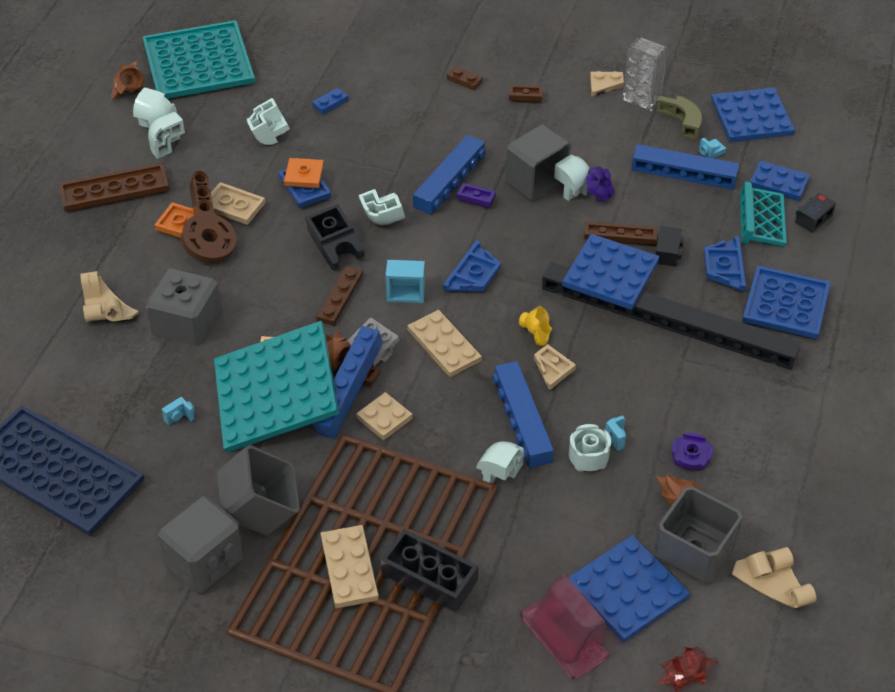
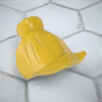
M538 306L530 313H522L519 318L520 326L527 328L534 335L537 345L545 346L552 331L547 311L543 307Z

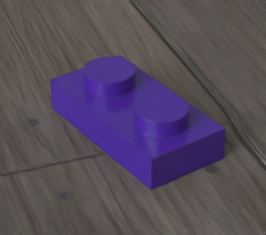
M466 183L462 184L457 193L458 200L489 208L496 197V191Z

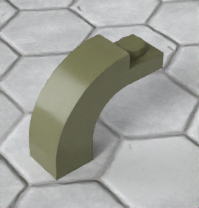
M659 96L656 112L679 119L683 123L681 137L697 141L702 121L699 108L693 102L681 96H677L676 99Z

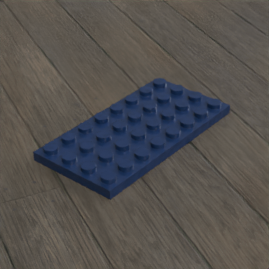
M23 405L0 425V483L89 536L145 479L143 473Z

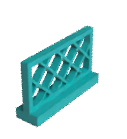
M744 183L740 192L741 243L749 244V241L753 240L786 246L784 194L752 188V183ZM754 195H759L762 199L758 200ZM770 198L779 199V202L775 203ZM766 201L770 207L767 208L763 202ZM758 206L762 211L759 212L754 207ZM775 209L779 214L775 215L771 210ZM767 214L771 217V219L768 220L763 215ZM759 218L763 223L759 224L755 219ZM772 222H777L780 227L777 228ZM768 226L772 231L768 232L763 227ZM759 230L763 236L756 235L755 232ZM776 233L781 239H777L772 235Z

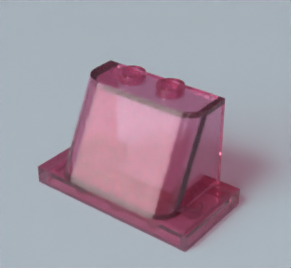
M565 574L552 581L543 598L520 611L521 618L572 680L608 659L609 653L602 646L605 620Z

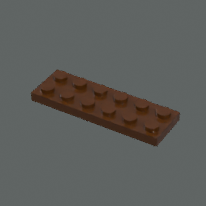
M163 163L59 183L65 211L169 191Z

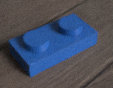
M336 88L312 101V106L321 114H325L349 101L348 95L341 89Z

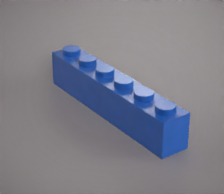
M467 135L413 194V208L430 215L435 210H438L441 203L448 199L450 193L467 177L471 169H474L479 160L484 158L486 154L485 142Z
M638 144L632 162V171L732 190L735 187L739 163Z
M361 326L334 378L339 414L313 423L317 434L335 439L383 345L379 330Z
M518 361L496 365L495 374H492V380L494 385L498 386L499 399L504 401V412L510 417V427L516 432V443L524 448V461L527 460L529 468L553 463L554 450Z

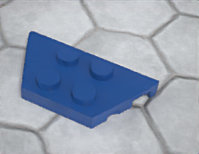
M739 236L733 237V240L729 242L723 240L715 245L704 247L706 278L740 291H745L746 282Z
M476 240L443 284V290L484 292L500 270L501 263L492 257L488 250H484L481 247V243Z

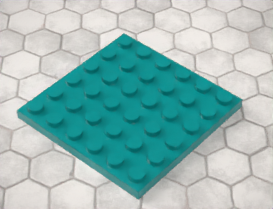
M236 20L143 36L155 89L164 93L166 99L255 83V77Z
M322 321L214 358L223 448L226 453L339 414L325 328Z

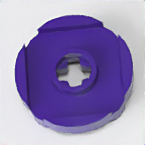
M600 166L589 169L590 175L586 177L589 193L595 195L597 202L609 200L615 194L610 179V171Z
M685 433L683 437L679 439L677 437L673 441L671 449L674 464L689 470H704L706 465L710 463L713 454L711 443L709 445L706 442V438L697 433ZM690 449H694L695 453H689L688 451H690Z

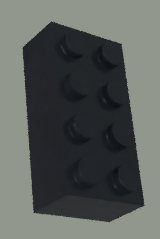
M405 529L402 530L381 559L382 575L454 612H457L478 581V565Z

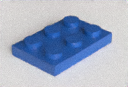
M760 160L750 183H752V188L782 193L786 198L800 201L810 174Z
M287 169L278 171L279 178L283 184ZM322 178L319 188L285 186L299 208L331 198V191Z

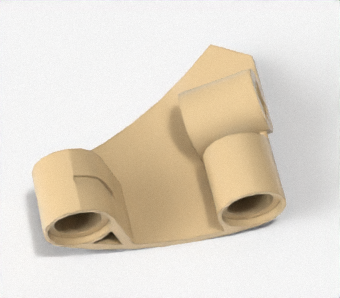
M98 271L80 274L85 299L83 311L86 322L105 319L110 321L132 319L139 314V311L126 305L107 287L101 276H99Z
M788 547L767 553L765 551L758 552L735 562L732 575L773 600L792 608L816 602V593L812 585L805 584L801 586L791 569L794 560Z

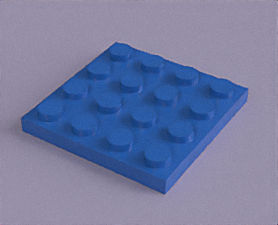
M775 87L711 95L712 104L729 142L790 136L795 133V128Z
M591 234L563 279L562 286L632 310L657 266L659 256Z
M757 266L742 322L818 339L831 282Z
M633 535L567 578V583L623 643L687 600L690 596V592Z

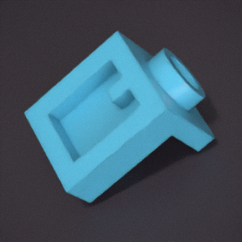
M702 138L699 152L705 157L714 159L725 154L726 147L716 139L708 141Z
M182 397L162 408L163 418L168 426L179 421L183 416H186L191 422L195 420L194 406L191 402H186Z
M624 416L612 418L606 422L605 430L609 433L611 444L616 451L624 449L625 445Z

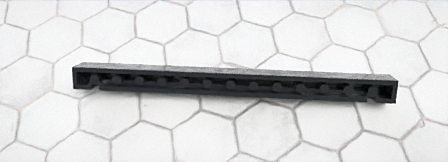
M553 262L549 264L543 275V290L555 294L559 291L562 292L564 297L770 363V360L775 361L779 367L792 370L799 353L800 341L642 291L631 310L563 287V279L570 268Z

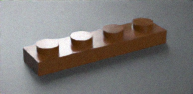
M585 222L584 239H588L593 234L615 242L656 245L657 227Z
M345 266L316 316L318 322L322 321V323L332 326L336 324L361 280L363 270Z

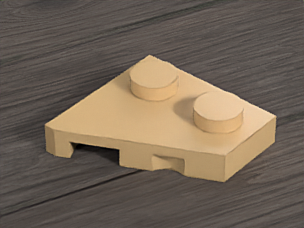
M590 72L591 97L596 96L597 92L600 91L607 93L614 89L623 88V72Z
M548 344L534 354V360L550 390L576 370V364Z

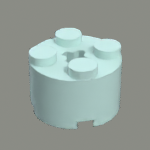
M585 424L576 428V431L570 436L569 459L576 470L596 471L606 467L611 447L609 433L605 429L604 431L599 429V426L594 424Z

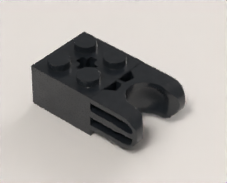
M339 204L305 217L309 234L332 270L340 267L338 256L342 253H351L356 259L365 256L363 244L354 232L353 226Z

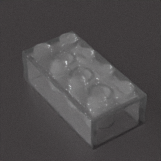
M637 37L631 43L627 54L623 100L650 111L657 106L658 98L662 96L667 47L641 37Z

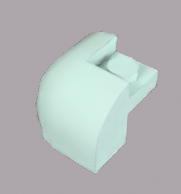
M144 87L135 100L133 117L138 118L140 126L149 128L157 118L171 112L177 113L175 104H171L164 97V93Z
M273 98L254 108V113L250 118H247V123L254 136L260 143L265 145L278 143L276 137L290 130Z
M171 112L157 118L149 127L148 139L150 149L157 159L172 153L171 143L181 139L180 135L185 133L183 119L177 113Z
M569 155L555 164L554 178L564 184L563 198L568 201L580 193L585 196L589 193L586 177L590 175V172H588L590 167L578 156Z
M374 189L359 195L365 214L373 223L389 225L405 219L397 194L392 193L379 198Z
M505 441L491 445L476 466L477 469L482 470L483 480L493 483L496 477L506 480L508 476L515 478L523 465L524 448Z

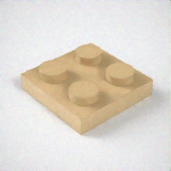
M386 392L356 413L357 419L383 441L413 419L412 413Z

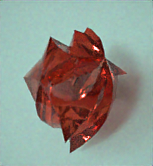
M697 646L695 648L685 647L682 657L676 656L674 659L660 664L666 676L657 684L672 682L676 692L691 681H699L704 684L707 668L719 661L707 657L704 651Z

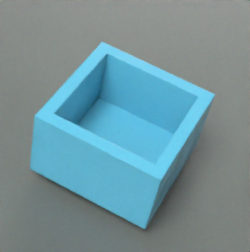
M387 260V302L424 303L425 261Z

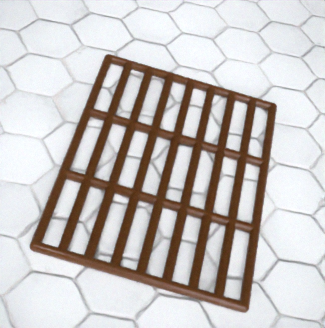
M346 434L341 435L299 506L300 510L292 518L229 625L227 634L374 691L399 692L441 605L433 601L427 614L416 611L415 608L422 595L415 591L407 607L397 604L395 601L403 585L395 582L387 600L378 597V601L360 604L330 663L319 660L318 657L345 607L334 608L309 656L297 652L331 591L329 576L325 578L317 575L325 559L323 546L308 571L297 568L329 510L340 513L332 530L342 529L348 517L359 520L357 526L363 525V530L367 523L378 527L367 547L370 560L386 530L397 533V538L403 529L464 558L497 492V485ZM345 444L357 446L327 499L316 497L318 490ZM364 449L374 452L375 454L346 505L342 506L334 503ZM382 456L392 458L393 461L364 513L354 510L353 508ZM404 462L412 465L383 520L372 516L400 463ZM422 468L431 471L403 525L391 523L418 470ZM438 474L449 477L422 532L411 530L410 528ZM456 482L467 483L468 486L441 540L429 536ZM476 487L487 490L461 546L449 543ZM310 504L320 506L319 513L290 563L286 564L278 561ZM381 566L374 578L377 591L385 577L381 574ZM275 568L283 571L281 579L251 631L247 633L239 630L241 622L272 569ZM292 575L302 578L301 585L269 641L258 637ZM313 582L323 586L290 647L287 648L277 644L310 584ZM370 604L382 607L350 671L338 667ZM390 611L401 614L402 617L371 678L358 675ZM410 618L421 621V627L391 687L380 683L379 680Z

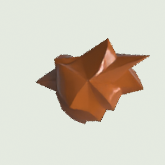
M137 61L127 66L121 63L120 69L114 77L111 100L125 92L134 93L135 90L142 89L144 77L136 66Z
M339 329L333 337L326 335L333 373L337 370L346 352L351 347L346 338L342 337Z
M656 475L663 488L661 495L670 506L674 504L685 487L693 486L700 490L701 484L692 480H682L671 475H666V477Z

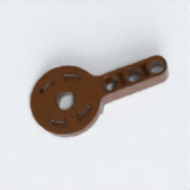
M195 171L189 186L194 216L189 218L184 224L181 242L185 251L193 258L206 263L221 262L232 254L236 245V233L232 225L224 218L216 215L213 210L208 175L203 171ZM209 236L214 242H207L202 237Z

